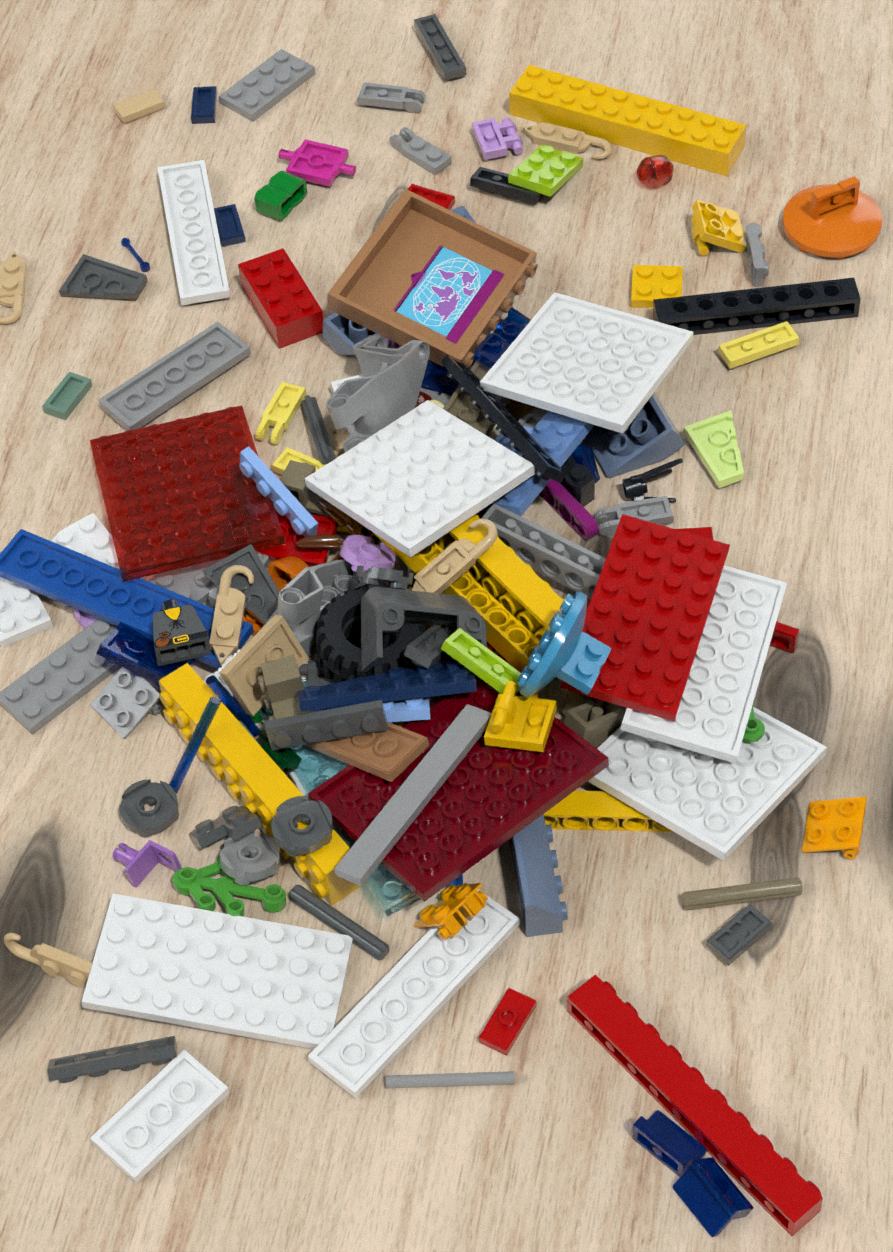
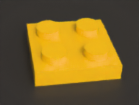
M633 265L631 307L653 308V299L682 296L683 266Z

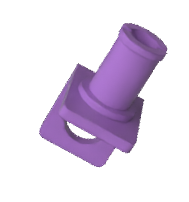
M151 840L140 851L127 846L125 843H120L118 847L124 851L115 848L113 852V859L126 865L125 873L134 887H138L158 863L174 871L182 869L173 851Z

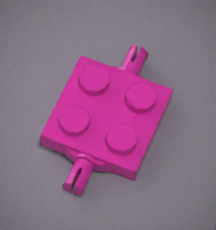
M305 139L302 145L295 151L282 148L279 151V159L291 161L286 168V172L303 178L307 182L331 187L335 178L340 173L352 176L356 173L355 165L345 164L349 157L348 149Z

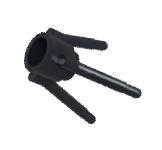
M679 458L642 474L622 479L626 500L634 499V501L656 498L643 496V494L648 493L646 482L672 473L671 468L681 464L683 459ZM668 498L669 503H675L676 498Z

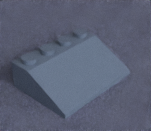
M655 392L624 433L594 425L585 437L609 478L662 461L686 445Z

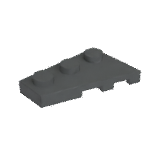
M83 254L60 288L59 293L61 297L136 300L148 279L145 274Z
M252 544L202 570L203 574L219 587L221 576L228 567L242 565L249 568L254 575V583L250 584L248 577L239 573L232 577L230 588L237 589L245 595V610L263 625L276 611L280 591Z

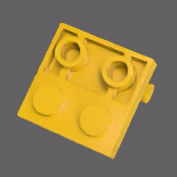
M696 200L692 205L694 215L691 217L693 226L691 232L694 243L698 246L699 254L705 256L709 253L707 242L742 253L747 244L739 214L732 209H725L710 202L706 203Z
M507 681L503 693L498 694L484 735L485 745L544 752L557 711L556 700L515 696L517 684L513 681Z

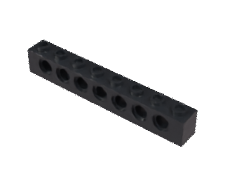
M854 278L653 299V321L692 331L693 335L772 327L786 321L789 324L836 320L858 317L861 298Z

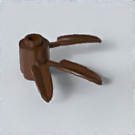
M320 499L317 502L340 526L347 527L352 532V535L373 538L372 543L378 544L379 538L374 532L362 524H358L355 527L350 524L352 518L325 499ZM315 535L300 539L297 542V546L301 548H339L344 540H340L339 535ZM338 553L333 561L344 560V558Z

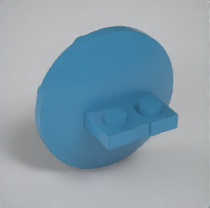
M577 591L573 596L569 593L567 594L559 608L561 610L556 611L549 623L550 631L546 630L538 644L540 646H536L528 659L529 667H524L517 680V685L521 686L519 694L526 698L531 697L548 685L555 677L587 695L592 689L600 673L599 670L604 665L612 648L583 632L587 612V595L581 591Z

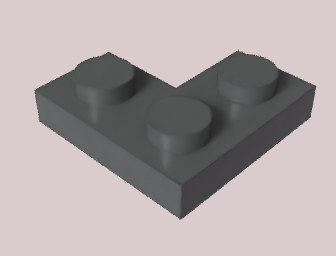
M231 806L222 811V816L213 821L208 819L195 826L196 830L190 832L189 835L193 843L203 849L227 835L238 840L262 827L259 817L242 806Z

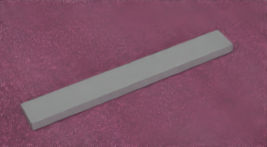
M469 704L463 708L334 868L336 876L361 887L485 732L492 713Z

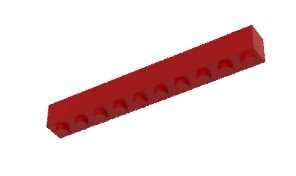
M595 974L567 996V1012L791 1236L795 1235L821 1211L823 1197L819 1188L811 1181L806 1182L798 1174L793 1162L786 1157L782 1158L774 1150L773 1144L765 1135H759L754 1131L746 1116L739 1111L735 1112L728 1105L725 1096L719 1090H713L705 1082L703 1075L697 1068H690L682 1060L680 1052L673 1045L668 1046L660 1038L659 1032L652 1024H646L638 1017V1012L629 1002L624 1003L617 996L616 990L609 982H603Z

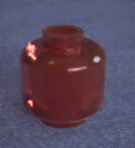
M664 155L649 156L641 160L637 168V177L647 188H656L667 185L671 181L674 168L670 160Z

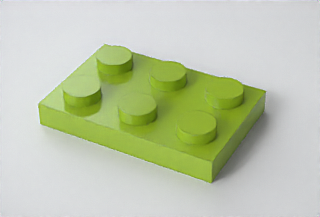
M540 145L509 173L508 183L551 197L583 167L584 158L575 156L571 152L554 149L550 145Z

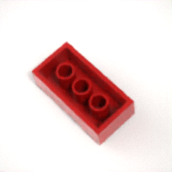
M284 248L238 264L241 286L279 349L323 333V310Z

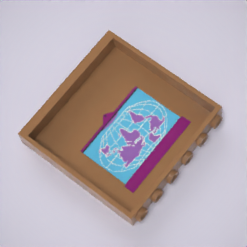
M405 189L328 292V309L401 346L411 340L427 342L430 348L429 360L443 366L441 362L444 357L449 355L470 367L475 359L477 350H482L486 345L491 330L495 331L499 326L502 314H507L511 309L514 297L516 295L519 296L523 292L526 284L525 281L528 277L532 278L536 273L538 264H536L537 253Z

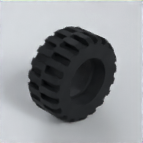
M361 586L360 590H354V588L346 590L343 596L338 594L331 599V604L325 605L322 615L318 618L316 639L318 664L323 668V673L328 679L334 678L333 683L388 672L391 668L416 666L410 658L403 654L407 645L425 632V623L404 621L397 631L391 633L382 632V634H388L394 643L383 649V658L368 672H363L362 650L351 644L347 639L361 632V599L369 590V586Z

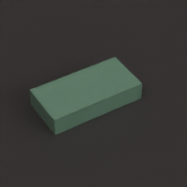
M68 372L42 405L44 413L67 420L92 387L91 379Z

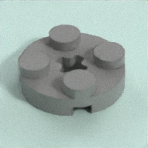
M251 832L238 840L229 837L224 842V848L220 850L222 870L228 876L234 878V881L239 885H248L252 881L265 879L277 874L279 871L280 847L274 838L264 834V838L255 836V832ZM245 855H250L253 858H246Z

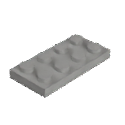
M281 49L219 96L220 104L254 122L314 76L315 67Z

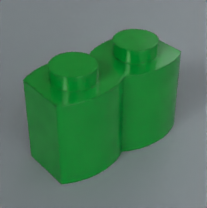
M279 171L270 178L269 184L256 192L254 197L256 211L275 219L283 220L289 215L293 207L300 204L306 197V180L285 171Z

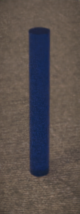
M215 675L209 676L206 679V684L235 718L243 722L254 737L258 736L260 729L217 677Z

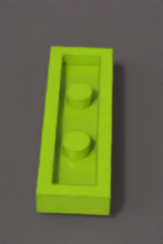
M461 628L457 629L444 641L441 647L443 651L496 689L500 694L503 693L507 681H513L518 684L517 680L521 674L518 670ZM517 685L515 696L519 693L521 687Z

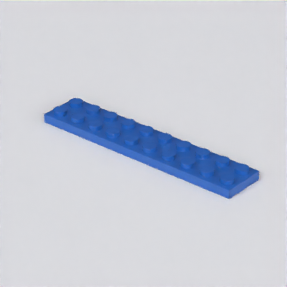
M23 529L19 530L0 553V577L153 642V614L162 611L161 606L163 602L174 599L178 602L179 607L191 605L206 629L210 642L215 611L212 607ZM243 621L239 649L242 648L253 633V625L246 621ZM210 650V655L194 658L217 669L222 667L213 650Z

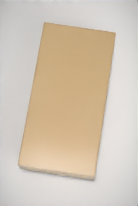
M152 89L116 103L113 107L115 113L125 124L165 108V102L158 92Z

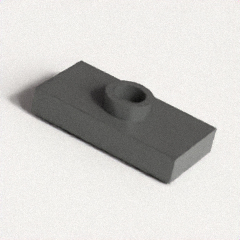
M749 904L707 940L706 946L729 966L772 929L773 923Z

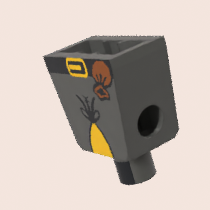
M174 599L163 602L161 606L162 611L153 614L154 648L157 665L162 666L210 655L208 633L193 606L185 605L179 607L178 602Z

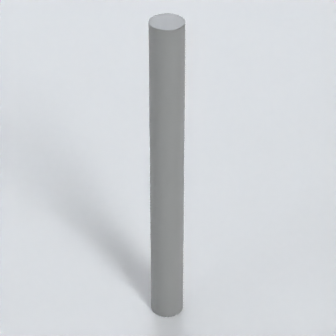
M514 1071L386 1075V1088L515 1084Z

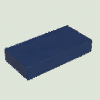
M216 86L193 88L192 124L215 123L217 105Z
M232 204L214 208L222 247L246 242L236 205Z

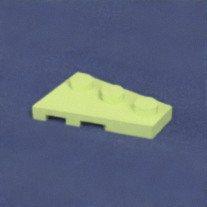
M732 410L684 427L685 437L719 488L743 480L744 471L736 440V430L733 425Z

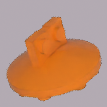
M854 176L837 184L809 187L794 195L785 206L783 228L789 240L799 247L800 251L842 260L847 258V256L868 250L875 243L881 233L882 213L871 197L859 191L860 181Z

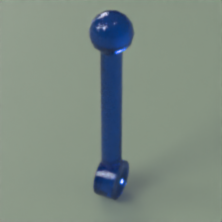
M123 238L121 240L122 246L127 247L139 262L141 271L148 272L150 264L142 260L130 245V239Z

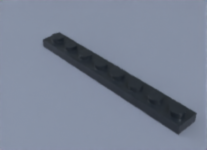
M446 355L441 364L448 370L447 376L460 384L458 388L472 397L471 402L475 406L485 411L483 413L485 418L497 424L496 430L503 436L510 439L508 443L514 449L522 452V457L536 467L535 473L546 481L552 479L561 483L567 475L493 393L483 391L484 388L480 386L481 380L465 363Z

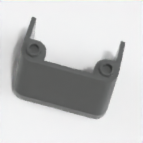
M384 587L370 588L362 596L361 650L363 672H368L383 658L382 632H395L403 625L404 621L457 626V629L461 628L487 648L485 620L463 596Z

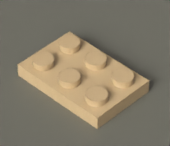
M275 614L219 673L247 715L254 716L265 704L258 676L263 675L261 663L295 654L299 668L309 657L284 617Z

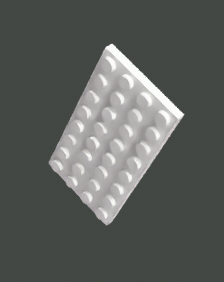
M724 565L675 722L627 708L620 730L736 764L787 583Z
M112 894L81 1001L82 1008L315 1049L335 1028L353 939L349 935Z

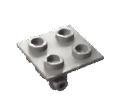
M128 662L123 665L90 704L124 739L128 737L148 712L159 714L163 710L159 692Z

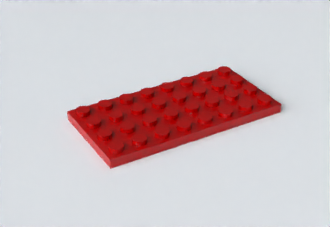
M622 514L587 609L583 628L584 633L612 649L604 665L599 670L600 673L588 695L563 680L561 681L560 688L675 722L730 545Z

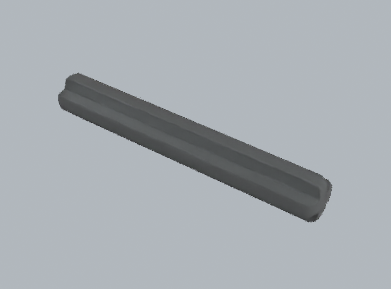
M307 395L305 400L302 401V407L320 462L328 464L336 459L317 400L315 397Z
M295 885L290 891L289 896L292 902L339 934L349 935L355 945L377 960H383L388 955L390 950L387 943L303 886Z

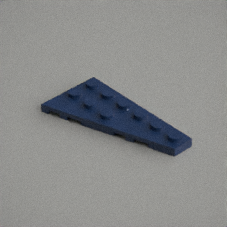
M448 658L439 660L429 669L417 665L406 668L396 667L389 669L388 672L324 686H308L304 690L297 691L300 711L344 707L378 700L388 702L477 692V685L473 673L457 660Z

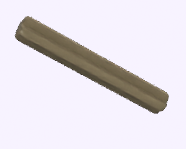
M796 877L688 891L682 893L681 900L683 908L691 910L799 896L802 894L803 888L800 878Z

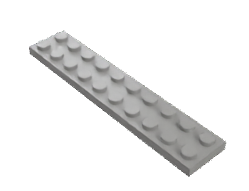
M207 536L151 578L149 582L204 604L209 600V593L216 584L208 579L202 570L230 556V554L223 548H218L219 545ZM98 618L0 692V706L33 735L121 668L126 662L151 645L153 641Z

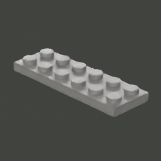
M216 322L98 400L99 406L132 434L251 354L250 347L221 323Z

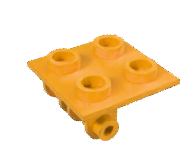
M867 797L810 802L802 853L841 850L846 859H855L856 855L860 852Z
M464 883L462 885L455 886L452 884L440 893L441 899L435 905L431 904L420 912V919L413 926L415 928L438 926L437 934L441 939L445 941L448 938L452 939L462 929V926L465 927L467 925V920L471 921L486 906L487 896L482 891L477 892L483 885L481 883Z

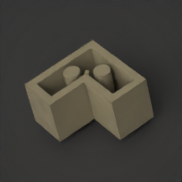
M290 460L280 481L310 514L331 517L317 503L323 498L306 487L305 478L316 472L315 466Z
M295 654L261 663L263 675L258 676L267 711L273 710L274 715L269 716V720L310 713V710L300 711L298 705L297 691L304 690Z
M568 690L562 713L565 715L564 724L596 748L604 743L622 725L627 708Z

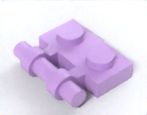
M509 117L502 119V123L497 124L495 118L472 123L473 133L485 160L508 155V148L514 150L517 155L523 152V141L517 135V127Z

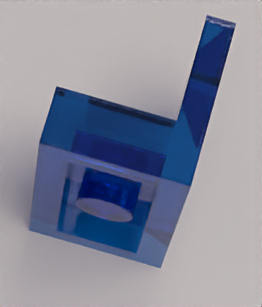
M659 1110L655 1111L648 1120L640 1116L633 1124L632 1139L682 1180L707 1153L706 1147Z
M713 1157L694 1160L673 1185L674 1191L711 1237L718 1236L731 1220L747 1217L754 1209Z

